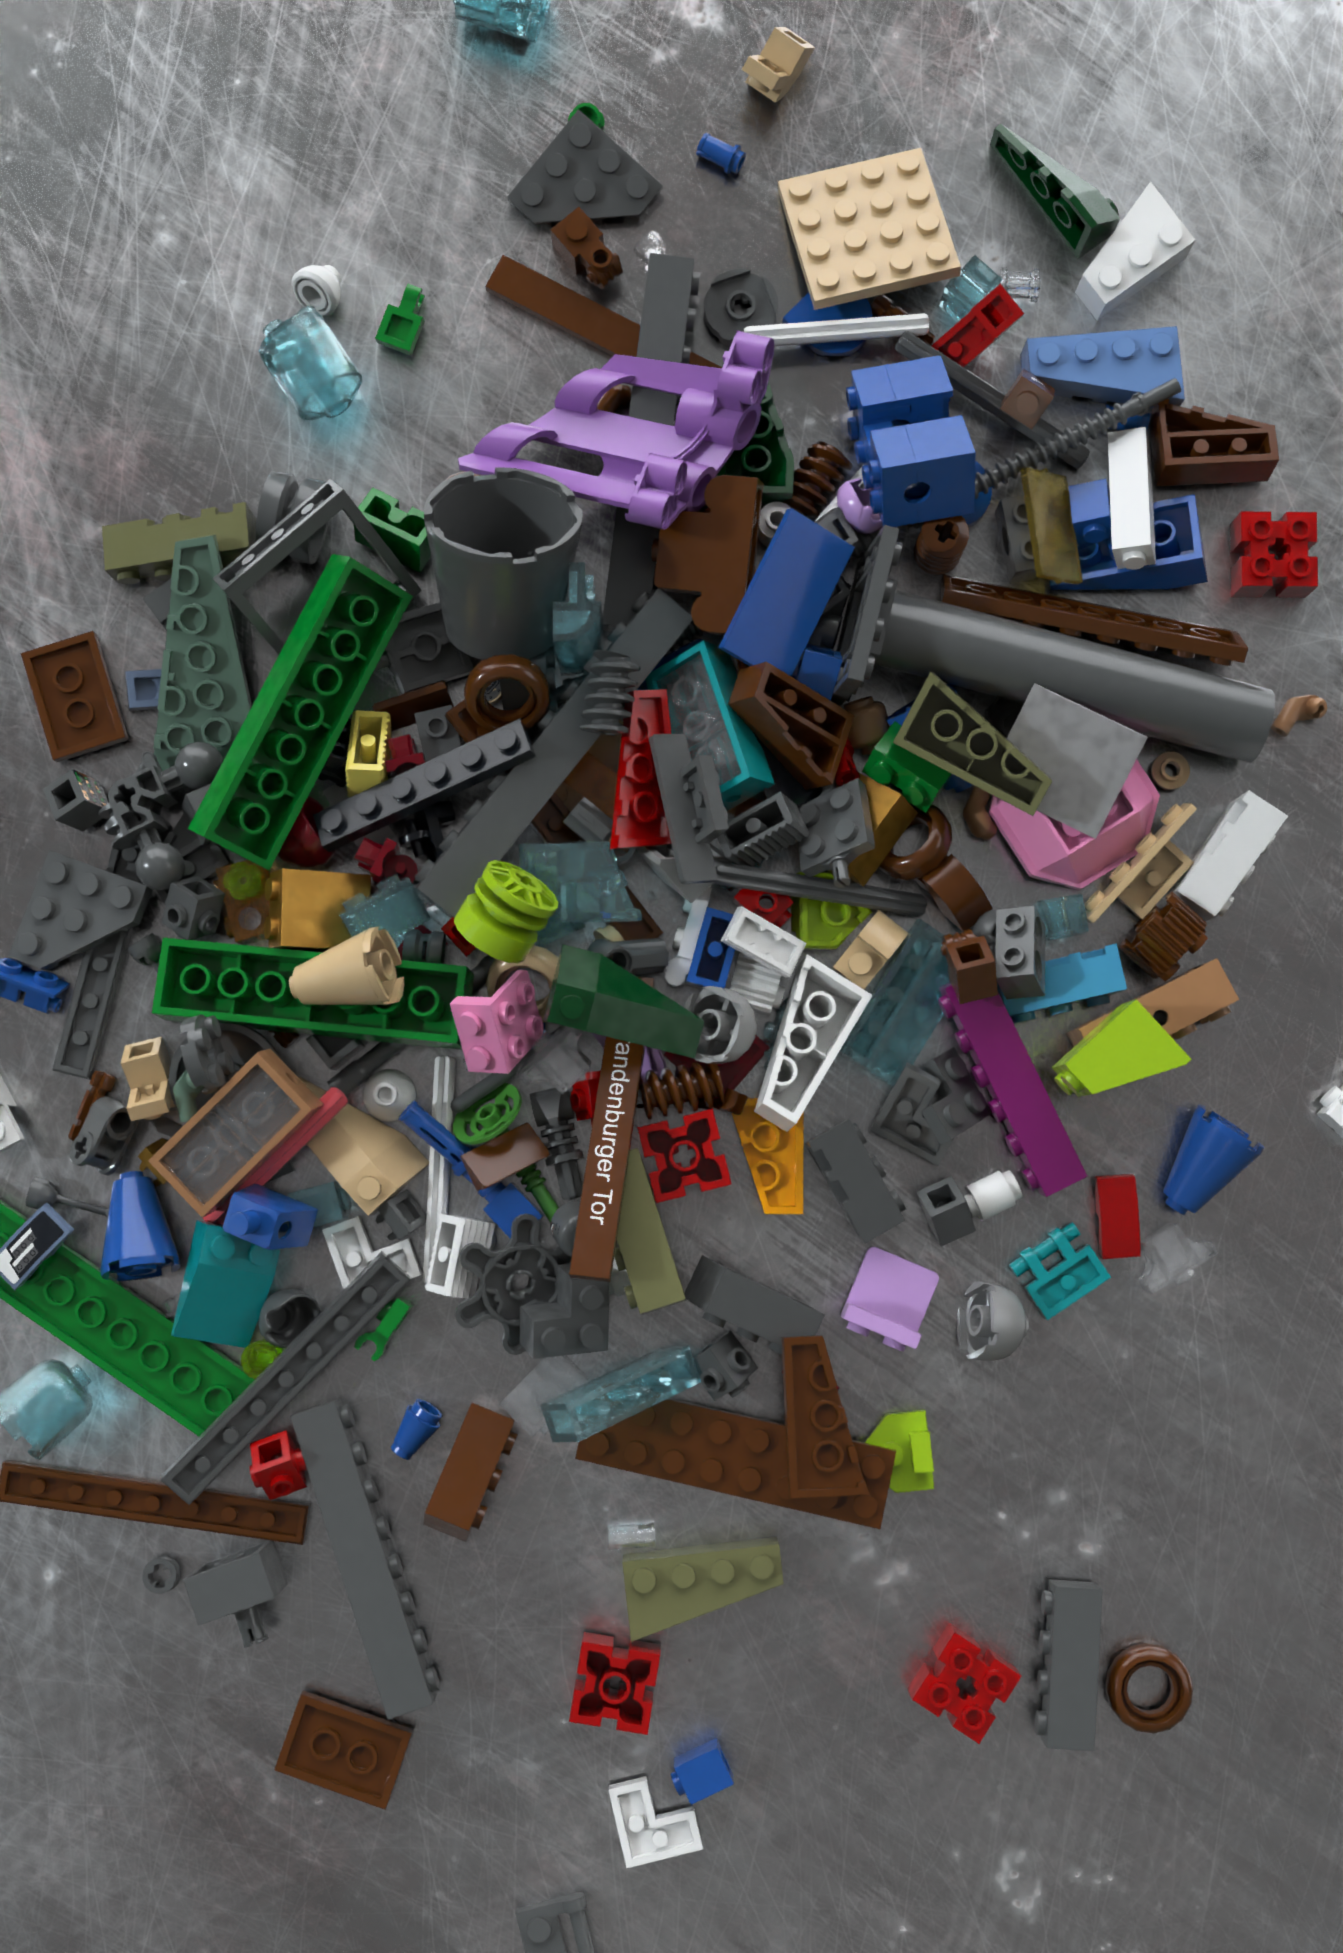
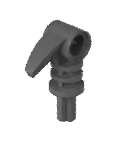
M564 1085L530 1093L537 1127L545 1126L546 1129L540 1130L542 1138L548 1137L549 1142L544 1143L548 1150H551L552 1154L546 1157V1166L555 1167L563 1200L579 1198L582 1195L583 1185L577 1160L584 1158L583 1151H580V1149L574 1150L573 1144L578 1143L577 1136L571 1137L570 1131L575 1130L574 1123L568 1124L567 1121L575 1118L571 1107L568 1086Z

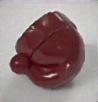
M308 796L278 853V857L291 866L310 868L324 865L335 853V850L328 852L322 847L313 814L324 810V808L317 800Z

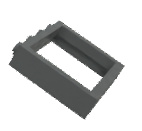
M331 478L213 578L278 656L284 643L242 594L341 510L346 513L396 577L397 581L393 584L413 596L409 605L414 601L415 596L422 591L345 490Z

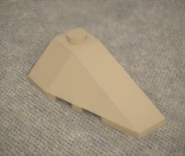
M298 1077L318 1099L327 1092L310 1081ZM348 1103L307 1143V1146L342 1188L368 1216L375 1215L380 1206L397 1195L429 1165V1160L405 1134Z

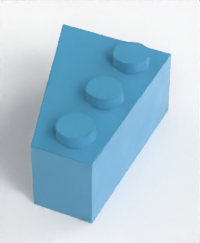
M1116 943L1107 945L1103 949L1085 953H1073L1066 957L1045 961V996L1007 1000L998 983L997 989L1010 1017H1012L1013 1023L1016 1024L1036 1019L1034 1012L1049 1009L1052 1016L1073 1011V1003L1086 1001L1088 1008L1110 1003L1109 996L1126 990L1127 985Z

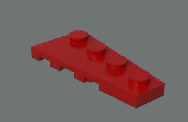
M667 689L630 691L627 693L633 696L635 701L625 703L624 709L632 713V717L623 718V725L629 728V733H622L610 850L672 845L649 738L654 734H672Z

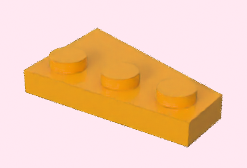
M747 1098L743 1112L740 1115L731 1114L764 1214H803L804 1111L798 1122L786 1132L754 1112L758 1098Z

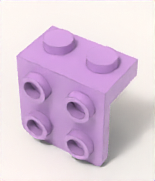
M870 1247L866 1251L840 1316L849 1321L846 1328L868 1337L870 1330L885 1336L883 1344L902 1352L905 1351L906 1346L916 1349L922 1336L918 1330L938 1284L939 1276L934 1271L877 1247Z

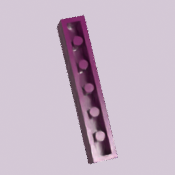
M951 982L939 987L942 997L938 998L939 1005L947 1019L953 1017L959 1029L958 1032L954 1033L956 1040L965 1054L970 1052L976 1066L971 1067L973 1075L981 1088L987 1087L993 1099L988 1102L989 1108L998 1123L1003 1121L1009 1132V1135L1005 1136L1006 1143L1014 1157L1020 1155L1026 1167L1021 1172L1029 1189L1032 1192L1037 1190L1039 1194L1048 1197L1088 1177L999 993L997 996L959 1004Z

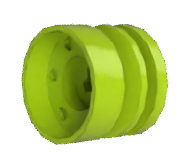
M493 860L487 863L482 877L476 881L474 887L476 893L468 895L455 915L454 923L463 937L480 951L498 960L518 964L526 959L537 941L538 934L536 931L545 929L549 917L553 916L558 909L559 902L555 894L531 873L508 862Z

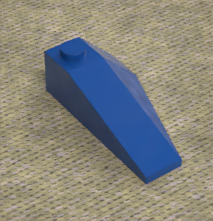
M1195 494L1153 503L1156 564L1145 565L1140 569L1134 570L1127 568L1117 569L1112 552L1111 538L1104 539L1098 543L1078 544L1076 540L1051 552L1053 566L1049 571L1051 590L1172 589L1208 582Z

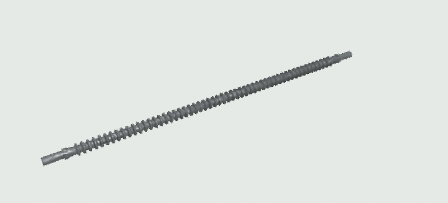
M1174 378L1144 394L1137 392L1126 403L1122 405L1115 403L1113 410L1105 408L1103 415L1095 413L1093 420L1085 418L1083 425L1075 423L1073 430L1065 428L1063 435L1055 433L1053 440L1045 438L1044 444L1035 443L1033 450L1026 447L1023 455L1016 452L1013 460L1006 457L1005 464L1001 465L999 462H996L995 469L991 470L989 467H986L985 474L983 475L977 472L975 474V499H978L979 492L987 494L989 487L997 489L999 482L1007 484L1009 477L1017 479L1019 472L1027 474L1029 467L1037 469L1039 462L1047 464L1049 457L1054 460L1057 459L1059 452L1066 455L1069 447L1076 450L1079 442L1086 445L1089 437L1096 440L1097 433L1099 432L1106 435L1107 428L1109 427L1116 430L1117 423L1119 422L1125 425L1128 418L1146 414L1148 408L1180 393L1181 387L1179 382ZM919 523L897 526L895 528L899 529V533L903 531L908 534L909 528L913 526L918 529ZM880 530L871 534L857 532L859 540L852 545L855 548L850 557L855 556L859 558L861 551L866 552ZM692 620L669 651L672 652L674 650L673 646L676 644L682 647L684 645L683 641L686 639L692 642L693 636L696 634L702 637L703 630L698 628ZM584 669L583 675L563 680V685L557 687L556 691H549L550 700H557L558 704L563 702L559 696L573 680L580 683L588 672Z

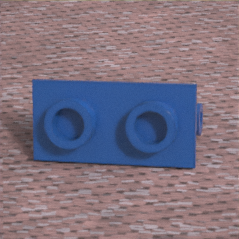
M0 958V997L17 1002L21 991H24L26 994L23 1005L46 1014L59 1011L62 999L57 996L66 990L70 983L58 979V976L54 973L35 971L24 967L16 959Z

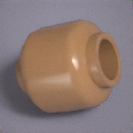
M868 696L843 705L846 711L855 716L847 740L851 742L853 749H861L862 755L871 754L874 747L890 728L886 721L889 718L884 703L874 701L872 696Z

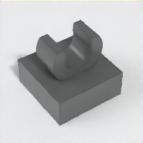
M406 1189L377 1209L380 1214L375 1220L377 1224L385 1220L393 1230L387 1236L389 1240L396 1238L401 1240L426 1223V1214Z

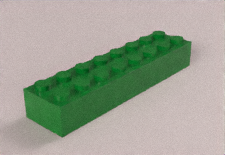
M331 555L188 827L189 830L270 870L413 597L411 594L351 557Z
M163 937L152 1014L163 1020L182 1022L186 1018L200 1014L205 1017L214 1015L219 1023L240 1024L257 1030L462 1050L450 1003L457 996L472 997L474 974L467 966L401 960L402 964L395 966L397 978L404 977V991L402 998L397 1003L390 1005H305L299 999L293 997L289 987V978L292 976L296 966L322 952Z

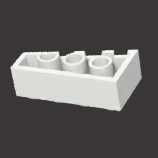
M808 954L797 966L754 1110L755 1113L786 1132L798 1122L872 997V994Z

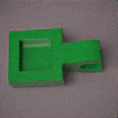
M408 283L399 308L388 304L375 337L378 344L412 356L425 323L424 318L417 315L425 298V295L421 294L422 288Z
M403 1296L398 1297L395 1302L390 1300L376 1316V1319L381 1323L375 1332H366L359 1336L354 1348L359 1350L365 1341L371 1340L377 1347L371 1359L375 1362L381 1358L387 1343L415 1304Z

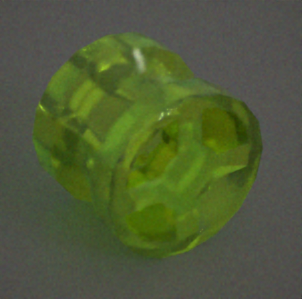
M265 1339L249 1344L241 1355L243 1371L249 1377L256 1379L265 1370L264 1366L267 1368L283 1352V1348H279Z

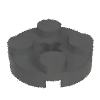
M736 268L725 271L713 280L711 287L705 295L703 307L705 322L710 331L718 337L722 344L731 346L737 333L736 331L743 332L744 328L748 326L775 324L778 311L776 291L768 279L764 276L761 278L756 274H752L751 270ZM741 299L743 304H750L751 307L747 309L746 314L739 315L731 310L735 307V300Z
M200 1014L186 1018L181 1023L180 1034L187 1032L188 1044L181 1045V1053L187 1073L195 1087L202 1085L205 1087L201 1092L204 1095L217 1092L226 1084L227 1075L234 1072L232 1057L228 1051H223L220 1041L221 1027L219 1021L214 1015L205 1017Z

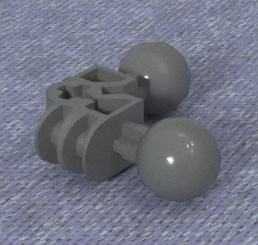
M193 742L187 744L178 752L175 765L164 771L161 770L155 754L150 751L144 752L141 756L142 762L135 774L116 781L109 790V803L99 810L98 814L101 818L109 819L105 824L107 834L117 835L112 841L114 849L123 850L139 845L141 851L135 862L136 873L142 883L150 889H169L171 882L181 880L185 872L184 858L179 850L169 843L162 842L159 834L168 830L164 819L153 812L155 804L168 808L178 803L179 801L174 791L184 786L191 789H199L212 783L223 762V758L217 748L209 743Z

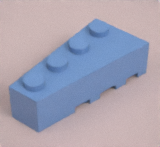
M1177 326L1027 338L1020 354L1022 370L1024 368L1055 389V396L1067 398L1078 396L1090 398L1092 402L1106 404L1107 401L1124 404L1131 399L1133 394L1137 392L1144 394L1176 378L1180 384L1181 392L1168 398L1169 404L1181 406L1185 400Z

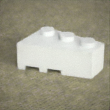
M1152 182L1148 184L1084 272L1075 291L1096 321L1183 261L1196 241Z
M1248 790L1229 803L1192 859L1194 863L1180 877L1171 892H1174L1206 921L1217 914L1222 917L1234 901V897L1231 894L1239 884L1243 885L1255 869L1253 864L1260 854H1264L1276 837V832L1288 815Z

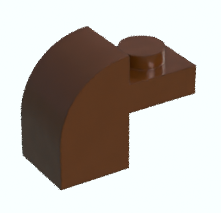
M952 854L947 855L941 864L927 875L914 879L932 895L941 913L962 932L971 928L985 912L993 909L978 882Z

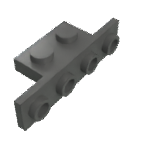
M654 734L649 738L679 880L682 884L716 882L718 877L710 842L729 828L728 813L723 806L719 788L720 778L717 770H715L712 755H699L691 761L686 734Z

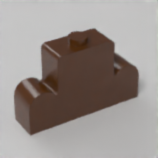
M721 475L711 479L704 491V499L708 508L711 509L710 513L682 511L667 529H660L659 539L655 538L653 540L652 561L656 562L655 586L666 592L701 595L693 603L691 609L692 620L698 628L713 635H725L754 576L764 483L759 478Z

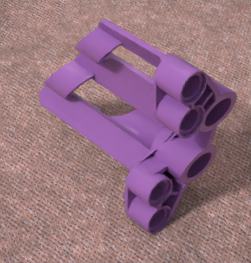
M736 331L737 333L734 336L729 351H725L723 354L724 364L722 368L615 354L601 369L585 370L569 380L558 392L555 398V408L529 425L511 422L489 432L476 445L473 453L458 458L459 470L466 472L472 470L474 474L479 475L495 474V467L534 471L564 484L575 494V497L629 509V512L625 513V518L629 522L665 530L682 511L698 512L706 504L704 499L706 485L711 479L716 477L733 451L744 448L753 437L760 421V404L768 386L774 355V339ZM621 383L682 396L677 408L675 426L598 410L597 404L607 391ZM533 440L599 455L604 464L600 475L593 476L515 457L522 447Z

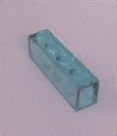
M689 1345L661 1347L540 1404L552 1442H580L700 1383L701 1380Z

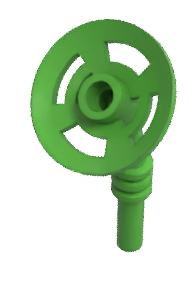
M504 1083L462 1113H457L453 1122V1132L457 1139L464 1144L475 1145L510 1131L508 1126L514 1121L521 1108L522 1097L515 1086ZM508 1097L513 1099V1110L510 1104L507 1102ZM495 1098V1104H486L477 1113L475 1112L481 1105ZM503 1108L506 1110L505 1115L501 1113ZM467 1124H470V1129L474 1134L471 1137L466 1133ZM479 1124L483 1126V1129L480 1131L478 1130ZM534 1163L517 1172L516 1176L518 1178L522 1177L521 1184L527 1185L525 1188L526 1192L533 1194L551 1224L552 1216L559 1207L544 1185L546 1179L539 1177L542 1174L541 1171L535 1170L537 1165Z

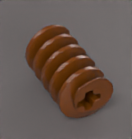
M822 441L810 445L807 450L808 456L801 458L799 462L800 469L794 470L793 497L782 502L805 517L808 516L813 519H817L820 515L814 508L815 504L822 507H827L828 501L822 493L826 492L835 495L837 491L830 481L834 480L843 483L845 477L838 469L851 470L853 467L852 463L841 451Z
M960 515L925 521L923 523L914 547V560L922 571L926 574L938 576L947 574L956 567L969 539V527L965 519Z
M694 1062L691 1065L690 1074L684 1065H678L675 1070V1076H673L668 1067L661 1069L659 1079L653 1070L646 1071L644 1082L642 1078L640 1079L641 1097L648 1119H652L654 1107H658L663 1117L668 1116L669 1105L672 1104L678 1114H683L684 1102H689L694 1112L698 1111L699 1100L701 1099L705 1101L708 1109L713 1108L715 1097H719L722 1104L724 1103L722 1079L717 1064L706 1063L704 1071L699 1062Z

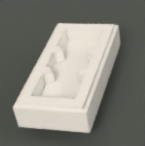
M742 906L737 907L721 939V942L785 978L791 976L807 944Z

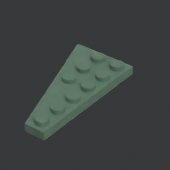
M216 535L175 542L170 586V608L166 624L167 636L163 652L157 708L159 710L153 746L154 754L162 771L174 766L178 752L184 746L193 742L211 744L217 748L224 760L252 707L230 599L213 580L223 570Z

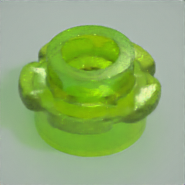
M237 862L231 866L230 872L225 874L224 886L230 890L232 897L244 900L247 897H254L259 893L262 875L256 866H249L246 862ZM245 877L246 883L240 884V878Z

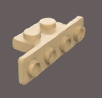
M1183 803L1181 806L1173 805L1161 818V822L1164 825L1155 835L1148 833L1135 847V850L1138 852L1137 855L1129 863L1122 862L1111 873L1109 878L1112 882L1103 892L1097 890L1089 897L1083 906L1087 910L1081 917L1086 922H1096L1117 898L1139 919H1143L1194 863L1170 841V838L1197 808L1192 803Z

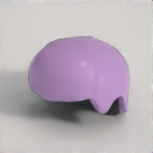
M861 478L846 481L839 487L837 492V506L841 509L850 526L862 534H871L880 530L883 525L879 513L873 514V509L870 506L869 492L872 491L871 488L861 489L859 487L862 481Z

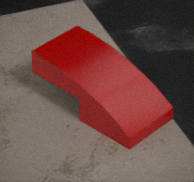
M1135 1175L1095 1176L1096 1213L1099 1217V1254L1101 1258L1141 1257L1139 1208Z

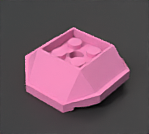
M1136 759L1096 839L1037 810L1034 816L994 795L991 797L989 814L1029 877L1081 890L1118 867L1122 862H1126L1137 855L1138 852L1135 850V847L1151 831L1160 794Z

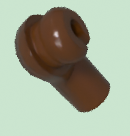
M624 384L614 386L601 397L597 404V409L616 413L621 405L625 406L631 401V388Z

